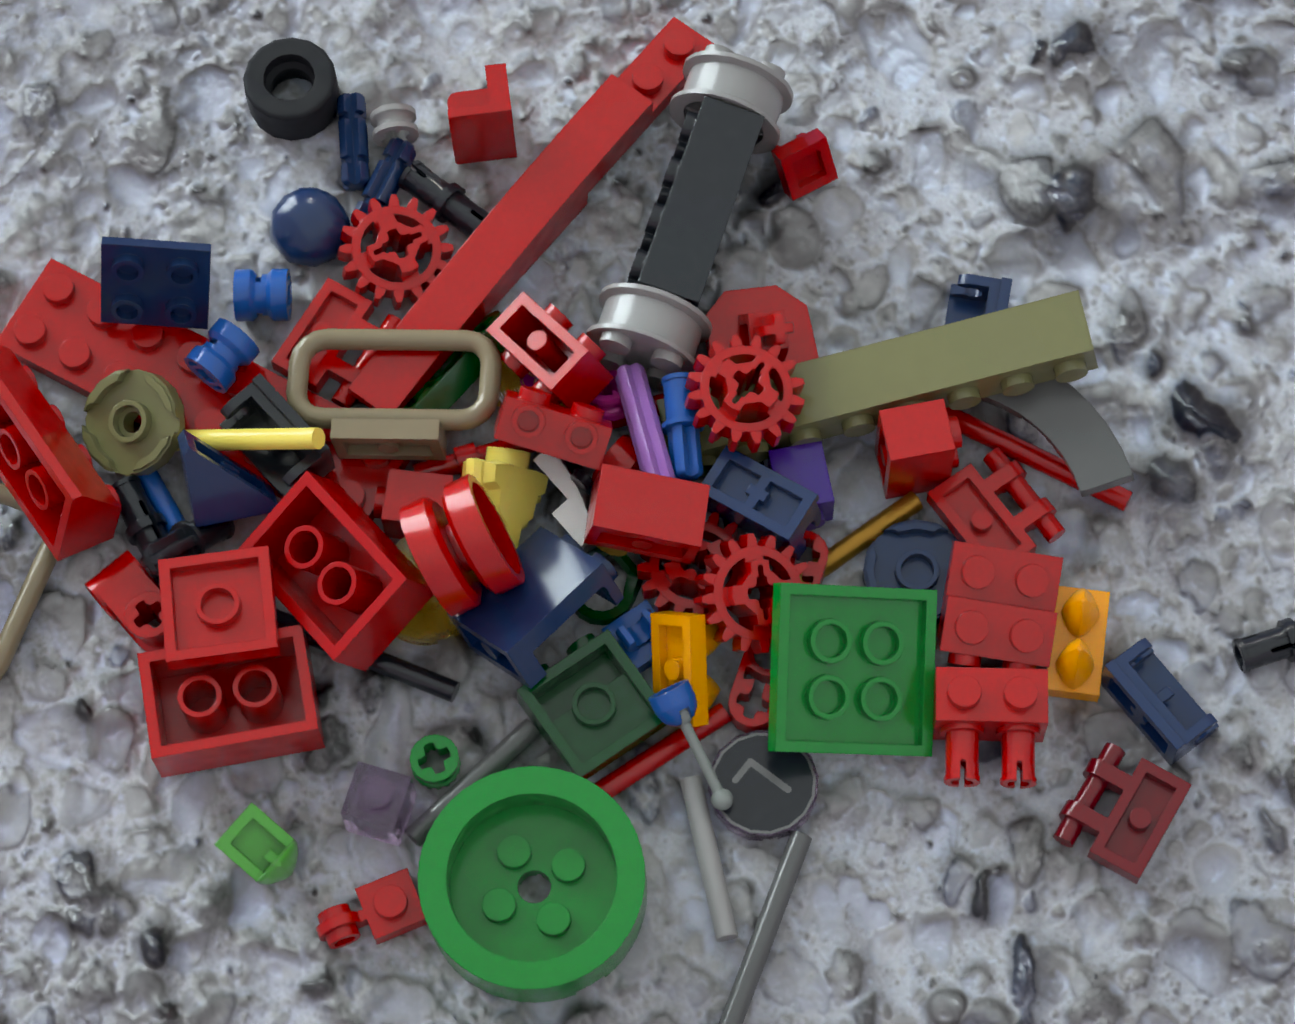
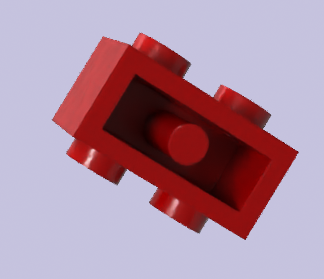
M524 291L486 329L505 349L500 355L501 360L520 379H523L528 373L533 375L537 381L531 387L552 394L550 403L559 405L562 402L569 409L572 408L574 401L590 404L614 379L610 372L600 363L606 356V353L585 333H582L575 339L568 332L573 324L551 303L545 309H542Z

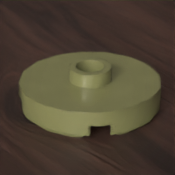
M140 369L115 371L99 381L88 396L84 407L87 415L85 418L86 426L82 425L83 441L90 456L105 470L125 476L149 475L166 465L179 448L177 437L185 429L184 406L176 389L160 375ZM140 415L141 426L135 432L133 428L134 420Z

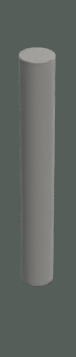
M689 776L680 780V786L717 942L729 941L737 938L738 932L701 776Z

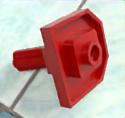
M777 285L724 291L706 314L712 324L711 335L705 341L707 353L711 343L714 341H718L727 349L732 335L738 334L743 346H750L755 335L761 337V349L768 351L775 344L781 346L777 358L781 363L790 359H794L796 363H801L819 358L807 305Z

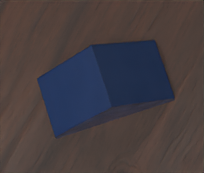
M183 429L179 434L177 440L189 505L196 527L267 514L278 504L273 488L261 477Z

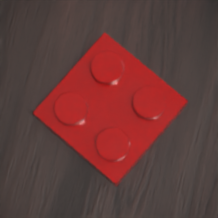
M268 545L158 560L165 659L169 670L281 656L272 558Z

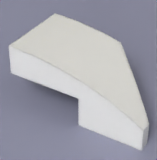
M541 453L533 461L567 498L551 514L572 538L584 548L587 545L583 542L590 499L586 492L571 480L570 476L574 472L563 459Z

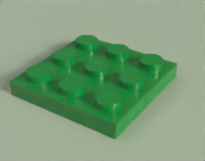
M773 583L768 751L932 757L937 590Z

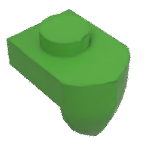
M252 802L214 843L217 848L261 885L274 884L292 876L298 859L299 850L296 840Z

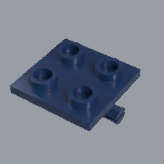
M102 236L101 322L208 329L211 244Z

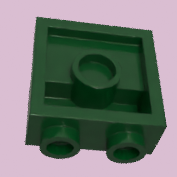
M608 629L596 637L593 633L582 636L566 650L568 656L551 667L547 663L541 665L547 675L532 689L523 683L517 689L518 703L540 731L548 745H553L572 773L585 779L590 778L667 726L656 716L648 701V698L655 694Z

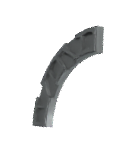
M1054 379L1035 384L1031 391L1022 395L1005 396L1003 393L981 398V401L999 407L1020 419L1023 418L1035 427L1064 460L1076 481L1082 497L1134 481V475L1124 451L1110 427L1092 404L1069 383L1057 382Z

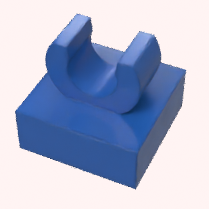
M644 600L601 629V632L607 629L611 632L640 674L652 666L650 613L655 611L647 600Z

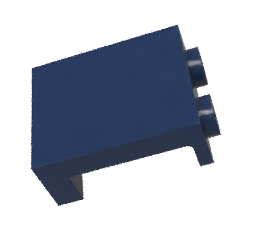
M542 526L516 549L525 574L523 584L498 595L488 590L481 583L482 594L479 606L457 617L450 616L447 613L471 650L530 689L547 675L533 654L534 650L595 593L614 605H617L624 599L623 594L614 582L618 577V573L604 556L597 552L590 556L585 553L571 536L564 534L560 538Z

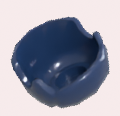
M303 187L283 196L273 209L269 237L271 243L274 244L289 263L316 267L337 257L339 246L346 244L340 239L343 226H350V220L346 210L336 197L316 187Z

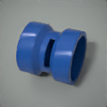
M235 269L233 278V306L236 321H254L259 316V313H262L263 316H269L273 321H290L292 315V281L290 270L272 269L268 274H262L261 277H258V274L252 269Z
M219 318L208 331L209 342L206 341L203 345L195 346L184 358V361L200 380L212 389L224 394L236 381L235 373L239 369L238 366L250 365L260 351L255 342L239 327L226 319Z

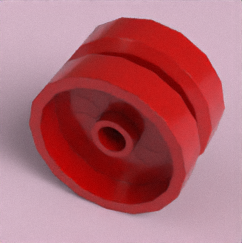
M470 474L444 486L442 497L444 509L436 501L424 496L400 508L399 511L402 531L421 574L440 605L453 617H457L480 605L481 583L491 592L501 595L523 584L525 581L521 560L501 516L483 486Z

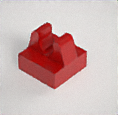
M818 128L808 133H800L796 135V139L782 146L777 145L771 150L783 190L792 201L838 179L827 138Z

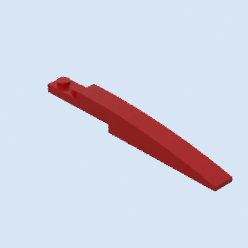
M673 17L618 78L611 74L480 223L395 329L473 331L588 204V193L669 105L673 95L682 91L686 82L682 71L686 58L695 52L704 51L707 45L714 43ZM377 350L348 387V393L369 408H404L454 351Z

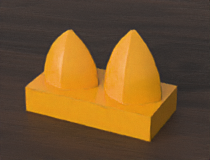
M1059 586L1055 612L1058 615L1049 668L1045 667V669H1048V696L1098 702L1110 592Z
M676 611L650 613L654 693L679 681L688 679L697 700L696 712L691 719L692 727L709 725L708 709L721 691L718 684L707 674V656L713 653L721 644L713 640L718 626L716 624L706 625L705 614Z

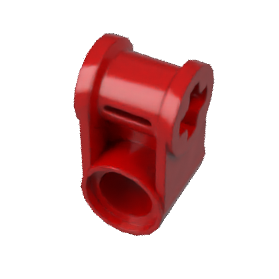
M126 550L84 585L104 611L115 622L118 621L142 650L149 652L165 649L160 589L139 561ZM153 619L161 623L156 628L148 624Z

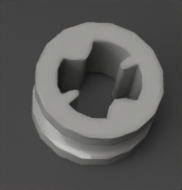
M403 103L386 104L374 109L370 114L371 125L374 127L372 132L373 142L377 146L386 148L389 140L394 137L409 141L410 143L415 142L419 137L418 127L414 124L417 119L415 109L411 105Z

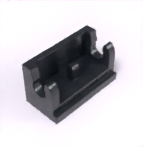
M261 373L252 379V383L230 399L220 411L226 418L219 425L221 429L310 427ZM326 443L321 449L240 450L282 497L287 494L306 471L325 477L335 468L330 448Z

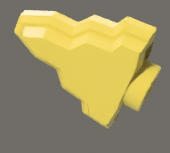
M489 446L486 449L485 460L468 458L466 461H463L462 477L467 474L473 475L483 486L501 516L517 549L521 531L533 519L536 504L540 503L541 496L546 493L549 478L547 475L529 468L531 453L511 448Z

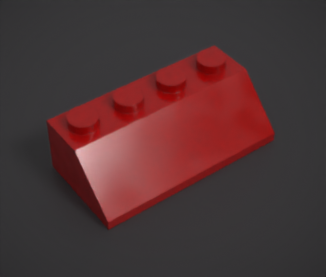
M0 345V478L55 559L60 561L114 538L121 512L120 498L116 490L110 484H105L93 467L92 458L88 450L82 444H77L70 435L60 410L53 404L49 405L40 392L32 370L26 365L22 366L10 348Z

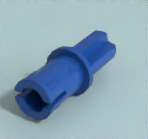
M675 372L667 374L661 379L666 421L662 423L661 428L663 434L668 436L669 456L675 478L694 482L703 474L700 432L704 430L705 426L695 429L692 424L698 410L685 408L687 395L692 392L685 388L689 372Z

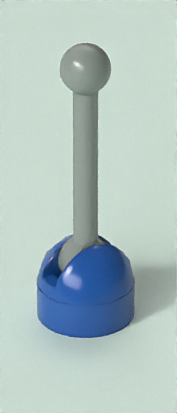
M689 680L679 681L650 696L648 701L656 716L669 726H679L713 792L711 796L712 805L722 811L729 809L733 804V795L728 789L722 787L691 724V719L696 712L697 700Z

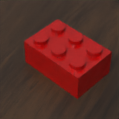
M306 471L238 548L268 545L272 558L275 596L333 661L365 672L434 595L421 572L338 483Z
M301 624L278 628L281 656L169 670L165 659V649L137 653L151 759L161 778L325 748L310 646Z

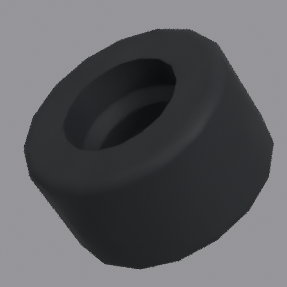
M293 37L274 40L258 49L248 61L243 82L250 114L258 126L271 136L290 141L310 138L325 130L335 118L337 99L340 96L335 67L325 50L313 42ZM288 79H304L312 84V88L298 99L283 100L274 97L272 91L278 84Z

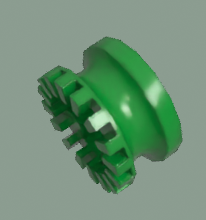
M436 734L424 736L411 749L409 760L413 776L420 785L426 786L427 789L437 788L439 790L445 786L447 788L451 782H455L457 775L460 774L461 762L458 749L452 740ZM429 750H436L439 756L449 754L450 757L443 761L445 768L443 772L435 774L431 767L424 769L420 767L427 762L426 753H429Z

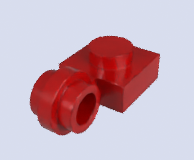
M405 868L355 888L362 910L351 911L349 904L343 903L327 908L319 913L317 918L320 924L316 927V931L320 941H327L330 949H337L358 940L361 936L359 928L367 925L370 926L378 945L427 925L419 896L408 869Z

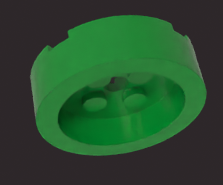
M527 766L506 769L490 774L463 789L445 806L429 830L421 851L418 868V893L421 908L434 941L447 959V962L457 973L477 988L491 995L512 1001L538 1003L565 999L576 995V992L592 985L603 976H608L622 962L632 948L644 920L647 905V876L642 847L637 833L623 809L609 794L577 774L550 767ZM541 874L551 884V891L548 897L538 903H529L523 900L519 895V885L526 878Z

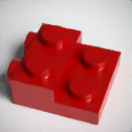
M526 385L520 386L519 393L507 389L504 401L500 404L495 420L494 439L599 471L613 430L612 422L603 419L604 410L576 401L573 402L571 409L550 403L552 394Z
M952 540L936 642L937 650L949 652L947 663L980 668L981 659L985 657L1003 660L1002 668L1036 669V666L1049 668L1058 615L1055 612L1063 558Z

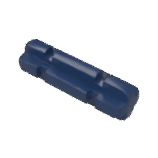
M357 92L351 94L343 93L337 99L341 181L346 191H364L370 179L365 97Z
M398 137L389 140L382 154L385 156V159L378 161L361 195L365 199L364 201H359L355 209L368 215V205L372 198H375L382 207L388 206L391 194H397L400 188L398 183L401 174L407 166L411 167L416 157L414 145L409 141Z

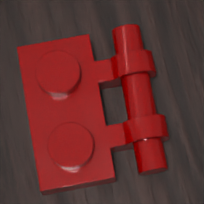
M328 277L271 360L273 370L288 377L289 360L293 348L301 338L313 331L328 328L395 329L401 319L393 314H388L379 328L367 322L375 311L373 301ZM324 350L317 353L310 363L308 389L319 394L330 377L341 384L331 398V401L342 408H351L356 398L348 393V387L377 350H364L353 366L342 360L348 350Z
M1000 447L995 448L983 458V462L993 473L987 478L983 479L970 463L927 492L926 501L956 539L961 542L1035 553L1037 545L1027 534L1029 531L1038 529L1048 543L1056 541L1066 531L1054 516L1057 512L1055 507L1047 497L1040 499L1024 479L1027 472L1017 460L1010 461ZM1008 492L1022 511L1013 517L997 497L1001 493Z

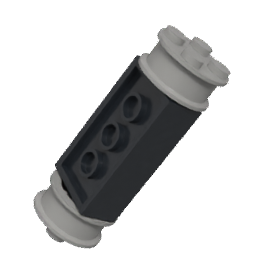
M718 44L707 45L704 51L691 54L684 62L682 69L686 80L682 91L674 94L669 103V113L676 124L682 129L674 155L671 157L657 202H655L649 217L640 249L638 248L633 261L628 282L613 283L601 290L599 304L603 311L599 322L589 327L586 331V335L606 353V356L600 363L607 370H617L623 364L639 363L645 368L650 387L663 391L661 379L665 375L675 372H695L693 365L698 345L707 341L712 332L710 320L698 309V305L752 154L766 153L777 146L780 139V131L777 126L779 115L791 107L794 98L790 85L784 79L785 71L781 67L770 62H758L749 57L736 54L729 48Z

